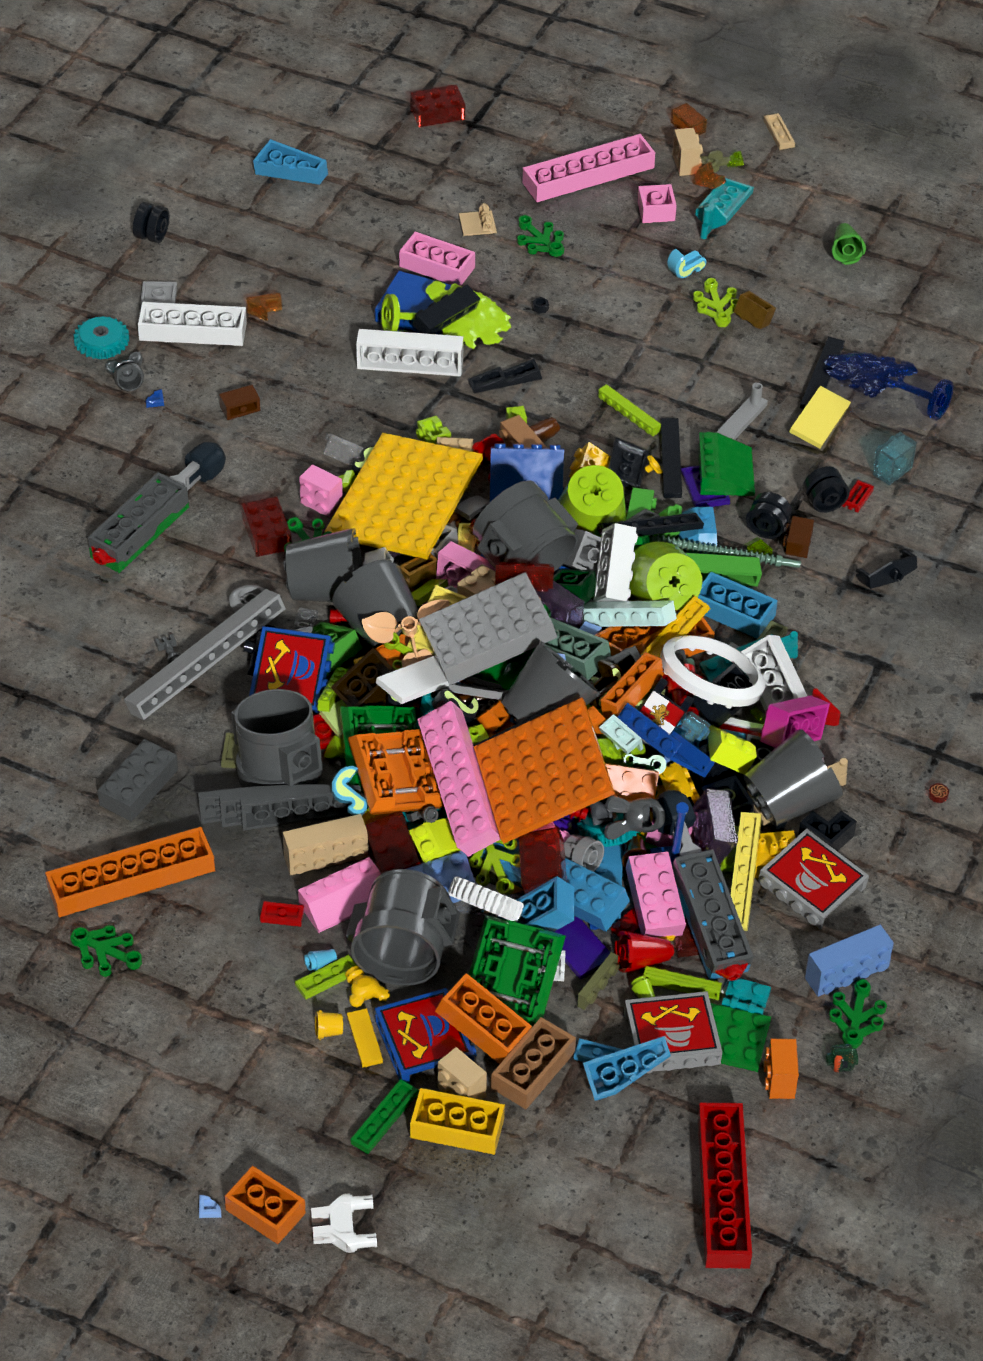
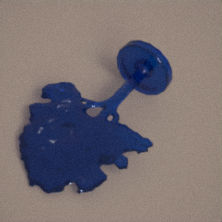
M871 353L828 355L829 358L824 360L825 365L833 369L826 370L828 375L841 381L850 379L851 384L848 385L850 388H859L861 386L864 390V395L870 398L876 397L877 394L890 387L900 388L928 399V417L936 421L945 414L952 399L954 386L950 380L943 379L939 381L932 393L905 383L903 381L905 376L918 373L917 368L909 361L900 362L901 364H897L894 357H878ZM891 377H896V378L898 379V381H894V380H892V379H890V378H891Z

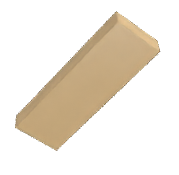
M780 114L764 116L763 121L779 150L795 147V142Z

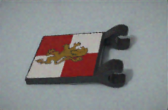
M661 678L639 711L671 735L693 704L694 699L687 696L681 706L677 705L661 694L668 685V681Z

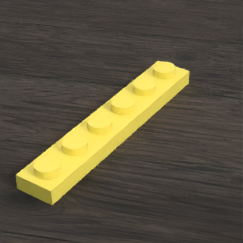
M741 812L731 898L744 931H748L762 819L760 813Z

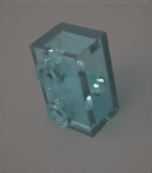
M687 711L676 729L682 732L681 736L688 741L694 742V740L701 741V739L705 740L711 731L709 729L711 724L692 711Z

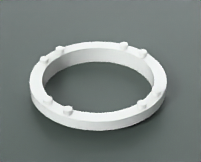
M678 636L668 640L661 651L660 658L662 659L664 674L668 675L688 692L707 700V703L710 705L717 703L725 705L729 709L732 706L752 705L760 699L765 689L764 677L756 665L746 655L721 641L703 636ZM689 648L691 651L700 649L705 650L709 655L714 653L724 657L732 663L735 662L749 677V682L753 686L745 689H732L705 681L685 668L676 657L675 651Z

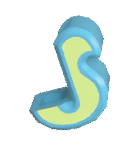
M674 249L668 257L667 265L675 276L682 279L691 275L693 271H701L705 267L707 260L696 250L684 256L677 249Z
M347 766L335 775L331 784V793L338 802L350 804L347 809L348 813L353 816L363 815L368 806L367 800L347 785L358 771V768Z

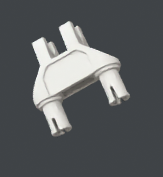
M350 1193L339 1196L329 1206L311 1208L312 1225H324L313 1227L314 1244L332 1243L348 1253H354L360 1248L377 1247L376 1233L356 1235L353 1232L352 1212L360 1209H373L372 1195L352 1196Z

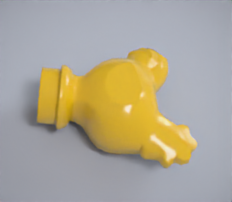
M359 966L351 967L345 973L347 982L352 984L349 997L351 1006L358 1008L365 1000L377 998L379 1001H387L390 997L389 990L381 986L373 976L364 975V971Z

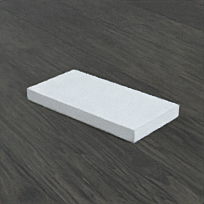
M435 655L376 679V684L400 704L449 686Z

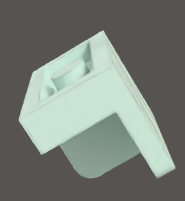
M614 714L599 727L600 731L613 742L616 749H622L627 755L635 748L639 751L644 749L641 737Z

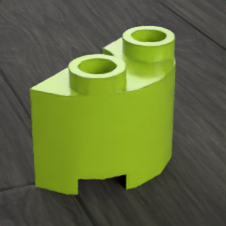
M437 416L417 421L418 429H416V435L418 439L437 444V437L451 438V432L447 427H443L441 420Z

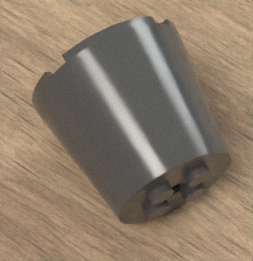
M355 528L287 544L284 570L287 573L286 586L289 589L292 600L333 602V595L342 581L347 582L353 577L352 572L362 567L359 539L354 537L356 535Z
M389 559L373 561L352 572L353 577L347 582L342 581L333 595V605L368 645L374 649L383 645V643L375 642L366 634L362 625V619L379 612H388L395 617L397 621L396 628L407 616L418 619L417 612L419 609L399 565L392 563ZM402 629L396 633L398 636L403 634Z
M540 642L501 703L507 709V713L517 723H520L554 705H557L559 708L581 697L587 706L600 695V692L583 675L578 677L572 672L573 666L546 644Z
M798 729L743 775L746 788L752 795L751 799L754 805L760 808L765 819L769 820L774 826L787 822L843 796L842 788L832 767L829 769L826 767L822 760L825 757L812 738L802 729Z

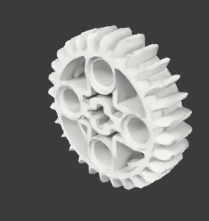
M458 876L454 877L448 891L449 896L513 922L518 921L524 907L523 903Z

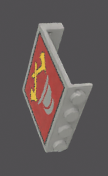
M806 829L760 870L758 882L762 887L775 894L779 900L788 904L796 913L806 918L810 924L815 925L821 930L824 919L856 889L862 892L866 888L869 875Z
M708 991L625 1000L624 1016L625 1020H629L634 1046L665 1036L671 1054L669 1058L647 1073L721 1064L722 1048Z

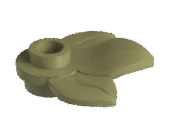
M719 150L710 152L708 156H701L702 166H704L708 173L719 171L720 166L728 164L731 160L730 157H723V153Z

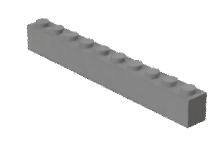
M268 589L263 590L124 698V701L130 713L145 720L286 609L280 595Z

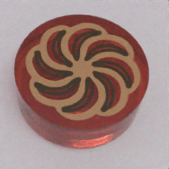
M940 783L933 784L929 789V798L933 802L943 803L948 799L949 789Z

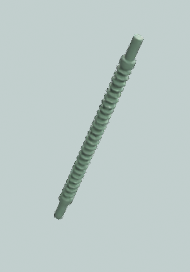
M659 534L657 536L648 535L650 536V542H667L680 547L682 550L684 548L687 551L691 549L692 552L697 550V553L702 551L703 554L707 552V554L712 553L714 555L758 557L760 564L764 562V564H774L777 567L784 565L800 568L801 561L786 559L781 555H776L775 557L773 554L769 556L768 553L763 555V552L760 554L757 551L753 553L752 550L750 552L748 550L742 551V549L737 550V548L733 550L732 547L728 549L727 546H724L722 548L721 545L717 547L716 544L711 546V543L706 545L705 542L701 544L700 541L696 543V541L690 542V540L685 541V539L681 541L680 538L676 540L675 537L670 539L669 536L665 538L664 535L659 537Z

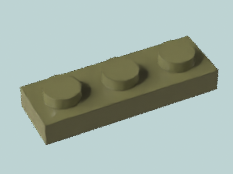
M611 952L579 992L578 1007L585 1010L589 1004H593L598 992L604 990L607 986L608 979L616 975L619 969L618 955Z

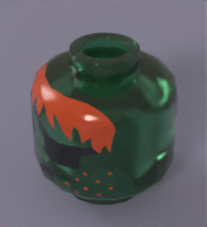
M851 1044L832 1045L829 1053H826L827 1066L831 1065L834 1072L852 1071L855 1065H858L857 1049L853 1048Z

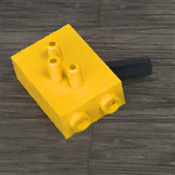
M787 822L777 826L773 825L770 833H760L754 878H759L760 870L796 839L794 830L784 831Z

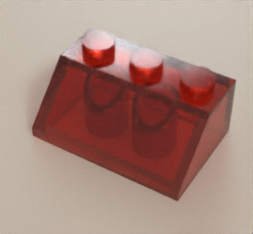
M495 562L494 585L526 572L533 587L537 588V591L548 592V589H553L554 566L553 564Z

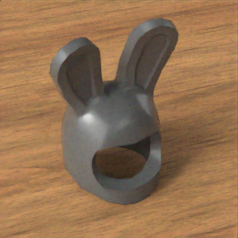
M133 352L128 360H122L120 363L110 361L106 364V371L113 375L116 385L121 390L127 392L135 391L144 382V373L141 368L143 357L140 352Z
M613 795L605 803V808L608 811L623 813L624 815L622 820L606 825L604 833L608 840L616 839L628 831L654 832L661 828L665 822L663 808L653 798H639L627 801ZM650 807L656 813V821L653 825L650 820Z

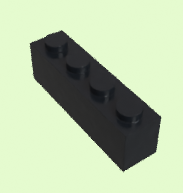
M468 284L462 288L458 287L452 294H446L437 303H431L427 309L419 310L415 314L413 326L420 333L435 334L477 309L480 297Z

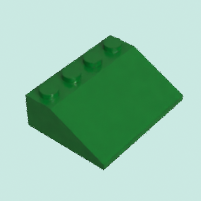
M699 432L700 495L755 496L752 447L719 433Z

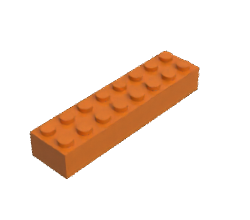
M198 827L47 871L45 876L47 888L58 917H63L214 872L215 863L214 855L203 829Z

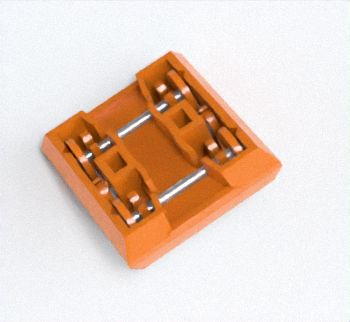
M421 729L381 734H358L348 738L372 815L424 810L426 807H434L436 809L444 807Z

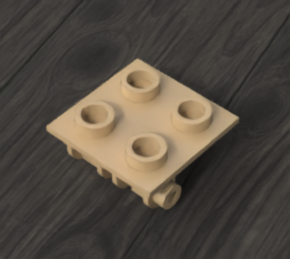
M481 204L479 212L459 213L464 236L497 233L492 210L489 211L487 204Z

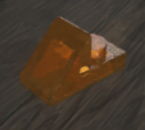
M709 162L698 169L692 182L696 185L715 189L724 184L726 179L725 176L714 173L712 163Z
M280 293L246 298L247 312L265 321H268L267 312L282 310Z

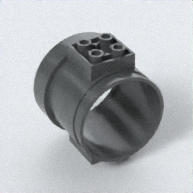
M527 480L507 488L483 509L474 523L473 535L480 542L478 550L500 575L510 571L516 577L526 572L532 585L557 571L574 552L578 543V537L574 531L578 523L556 498L548 500L547 495L534 481Z
M285 689L261 691L245 698L240 702L236 710L231 712L234 741L239 749L236 756L238 780L243 788L289 785L291 787L293 785L316 784L320 780L323 771L320 740L315 735L312 705L302 694Z
M408 869L387 871L379 875L372 883L368 901L354 904L349 927L346 931V936L352 943V957L360 969L379 981L403 986L423 983L432 978L438 971L444 946L453 945L460 913L449 898L446 889L433 877Z

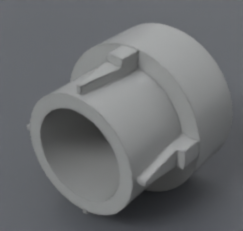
M571 835L564 842L562 856L594 872L603 860L604 845L602 842L588 836Z

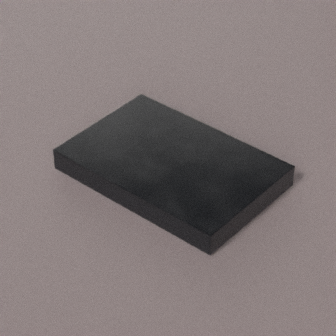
M615 438L607 468L618 475L624 487L631 490L633 488H640L649 451Z

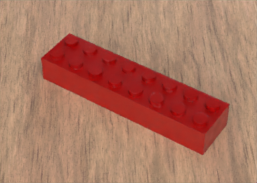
M699 1103L698 1133L705 1268L750 1269L752 1243L743 1103Z

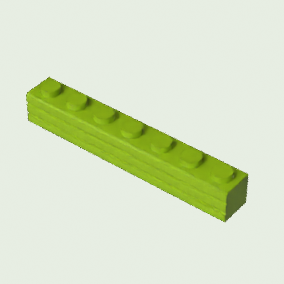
M607 384L599 389L598 397L612 406L624 417H627L632 423L638 425L647 434L655 436L661 432V423Z

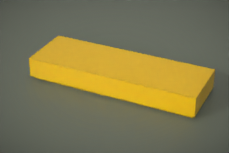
M367 1008L348 1012L347 1020L362 1068L383 1063Z

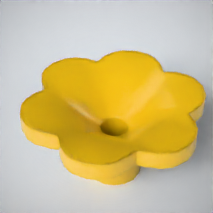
M648 455L647 459L650 464L645 467V470L648 473L655 470L656 473L661 474L662 470L659 463L652 455Z

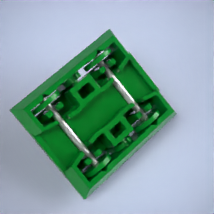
M341 706L340 713L346 767H356L348 741L349 737L358 734L396 732V729H399L398 732L418 729L416 727L418 719L417 707ZM357 771L348 782V785L360 786L361 793H364Z
M485 915L469 976L481 985L483 979L479 978L480 974L486 977L483 987L533 1027L541 1017H544L566 935ZM492 949H493L492 955L489 954V955H488V958L485 957V956H486V952H489V953H490V952L492 951ZM543 966L546 967L545 972H542Z

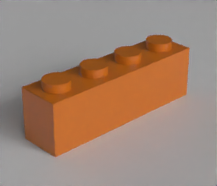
M645 652L600 700L602 716L606 719H609L613 714L618 717L627 703L635 707L663 677L662 659Z

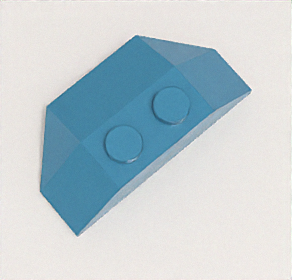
M691 507L682 512V514L697 513L704 526L703 529L680 531L678 538L681 541L683 539L685 541L690 540V542L696 541V543L700 541L701 544L705 542L706 545L711 543V546H714V544L717 546V530L713 507ZM689 549V551H687L688 553L703 554L702 551H699V553H697V550H694V552H692V550Z

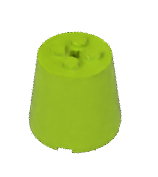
M590 465L576 471L558 499L560 504L578 523L576 529L587 531L598 537H601L597 530L598 524L626 521L623 484L616 473L604 466Z
M657 541L646 543L634 550L635 560L631 567L633 577L629 583L631 594L628 601H674L675 612H678L694 596H699L702 588L701 571L695 561L682 549L671 543ZM673 578L674 582L672 584H669V580H672Z

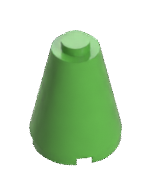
M842 223L837 226L832 245L833 257L845 265L858 262L862 255L865 254V242L851 225Z

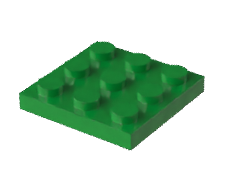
M711 1003L722 1048L721 1064L758 1072L771 1017Z

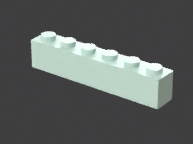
M674 601L587 602L583 607L570 606L566 608L568 624L573 627H581L585 621L600 627L666 626L677 619Z

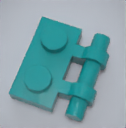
M741 978L729 981L725 994L727 998H723L722 1006L763 1015L771 993V987Z

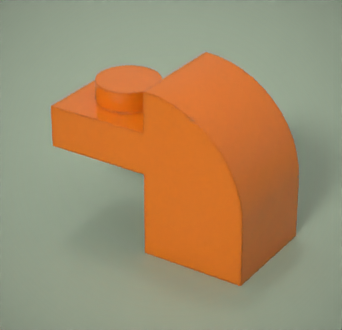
M499 700L476 719L480 725H483L487 734H490L511 718V715L507 713V709Z

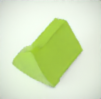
M338 736L332 738L325 751V758L336 759L340 757L345 759L343 738Z

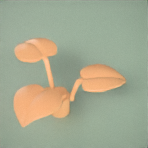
M434 600L424 604L417 612L418 619L407 616L397 628L395 617L388 612H379L362 619V625L366 634L378 643L392 641L393 632L397 633L400 629H402L404 635L410 636L414 653H408L404 656L402 660L403 668L433 656L426 649L417 652L414 635L418 630L417 625L421 626L418 620L448 607L449 600Z

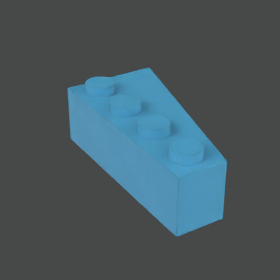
M271 139L253 160L255 175L318 185L328 175L325 159Z
M623 844L604 847L603 860L594 871V873L622 886ZM621 914L617 917L614 923L621 919Z

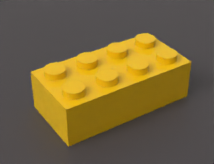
M420 1088L410 1122V1138L495 1155L504 1122L505 1104Z

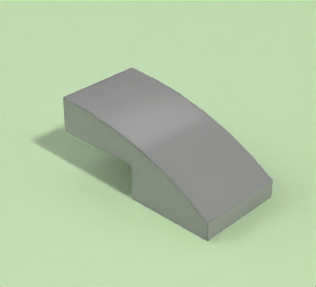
M479 495L473 496L457 505L455 512L470 521L477 514L480 515L490 502Z

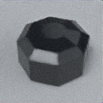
M543 297L535 298L532 301L533 311L539 314L546 313L549 310L548 300Z

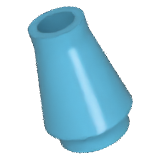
M334 949L309 951L304 956L305 965L310 971H316L337 960Z

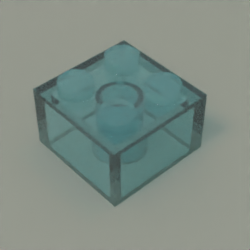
M902 432L891 436L887 442L879 445L875 451L876 458L873 464V475L890 486L913 468L917 442Z

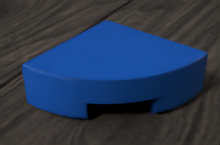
M162 389L155 391L154 394L146 399V408L164 406Z

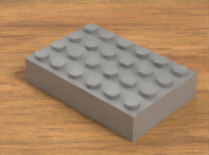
M526 572L419 619L425 636L449 685L537 647L540 642L546 643L558 638L553 623Z

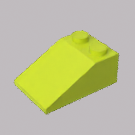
M708 724L707 735L710 760L746 774L757 758L755 745Z
M448 818L439 819L433 823L425 822L409 830L424 863L461 851L456 846Z

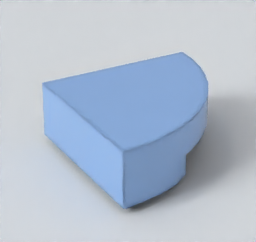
M200 1195L199 1218H222L220 1206L210 1199L209 1196Z

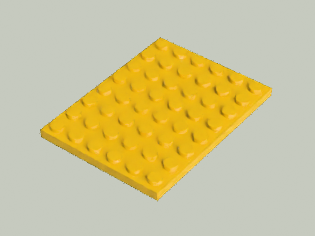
M382 433L324 532L330 531L334 533L355 528L356 535L354 537H358L359 544L379 549L385 547L388 551L428 559L482 462L483 456L481 453Z

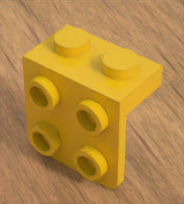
M588 442L582 449L578 448L575 452V460L570 466L571 472L569 477L571 478L579 469L590 465H599L607 468L610 456Z
M675 762L666 766L664 772L659 774L665 790H677L686 795L687 798L691 797L695 807H699V803L702 801L687 768Z

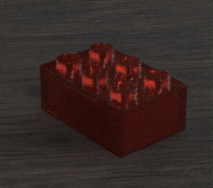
M457 85L410 93V108L419 127L465 120V102Z
M277 496L242 503L243 522L256 557L283 552L284 545L288 542L292 543L291 532Z
M402 811L365 824L368 839L381 874L391 870L407 869L422 864L416 845L409 832V825Z
M559 827L532 831L519 837L521 885L525 894L556 876L567 882L564 839Z

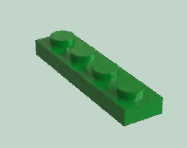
M400 1079L351 1138V1144L369 1154L418 1095V1089Z

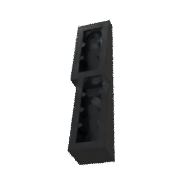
M531 359L503 371L501 367H497L469 378L468 381L473 392L479 393L541 380L542 376L535 359Z

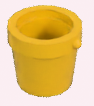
M322 1010L315 1012V1035L317 1039L321 1040L324 1037L343 1034V1016L341 1013H328Z

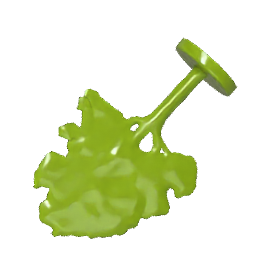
M433 281L427 286L426 293L431 300L437 303L443 296L452 294L456 288L461 286L454 283L449 290H445L446 284L440 281ZM475 292L480 297L477 309L442 329L443 335L463 336V342L465 341L466 346L473 349L476 347L474 341L478 337L486 345L499 343L503 337H500L497 333L501 331L506 332L511 328L509 322L511 317L496 305V302H493L481 292ZM386 294L381 308L383 331L397 332L400 320H414L416 313L400 312L397 296L395 294Z

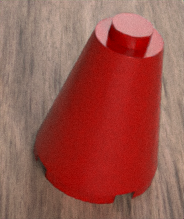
M620 931L617 936H620V939L615 941L614 953L618 955V964L622 968L619 971L622 973L669 961L671 956L674 955V946L669 940L628 931Z

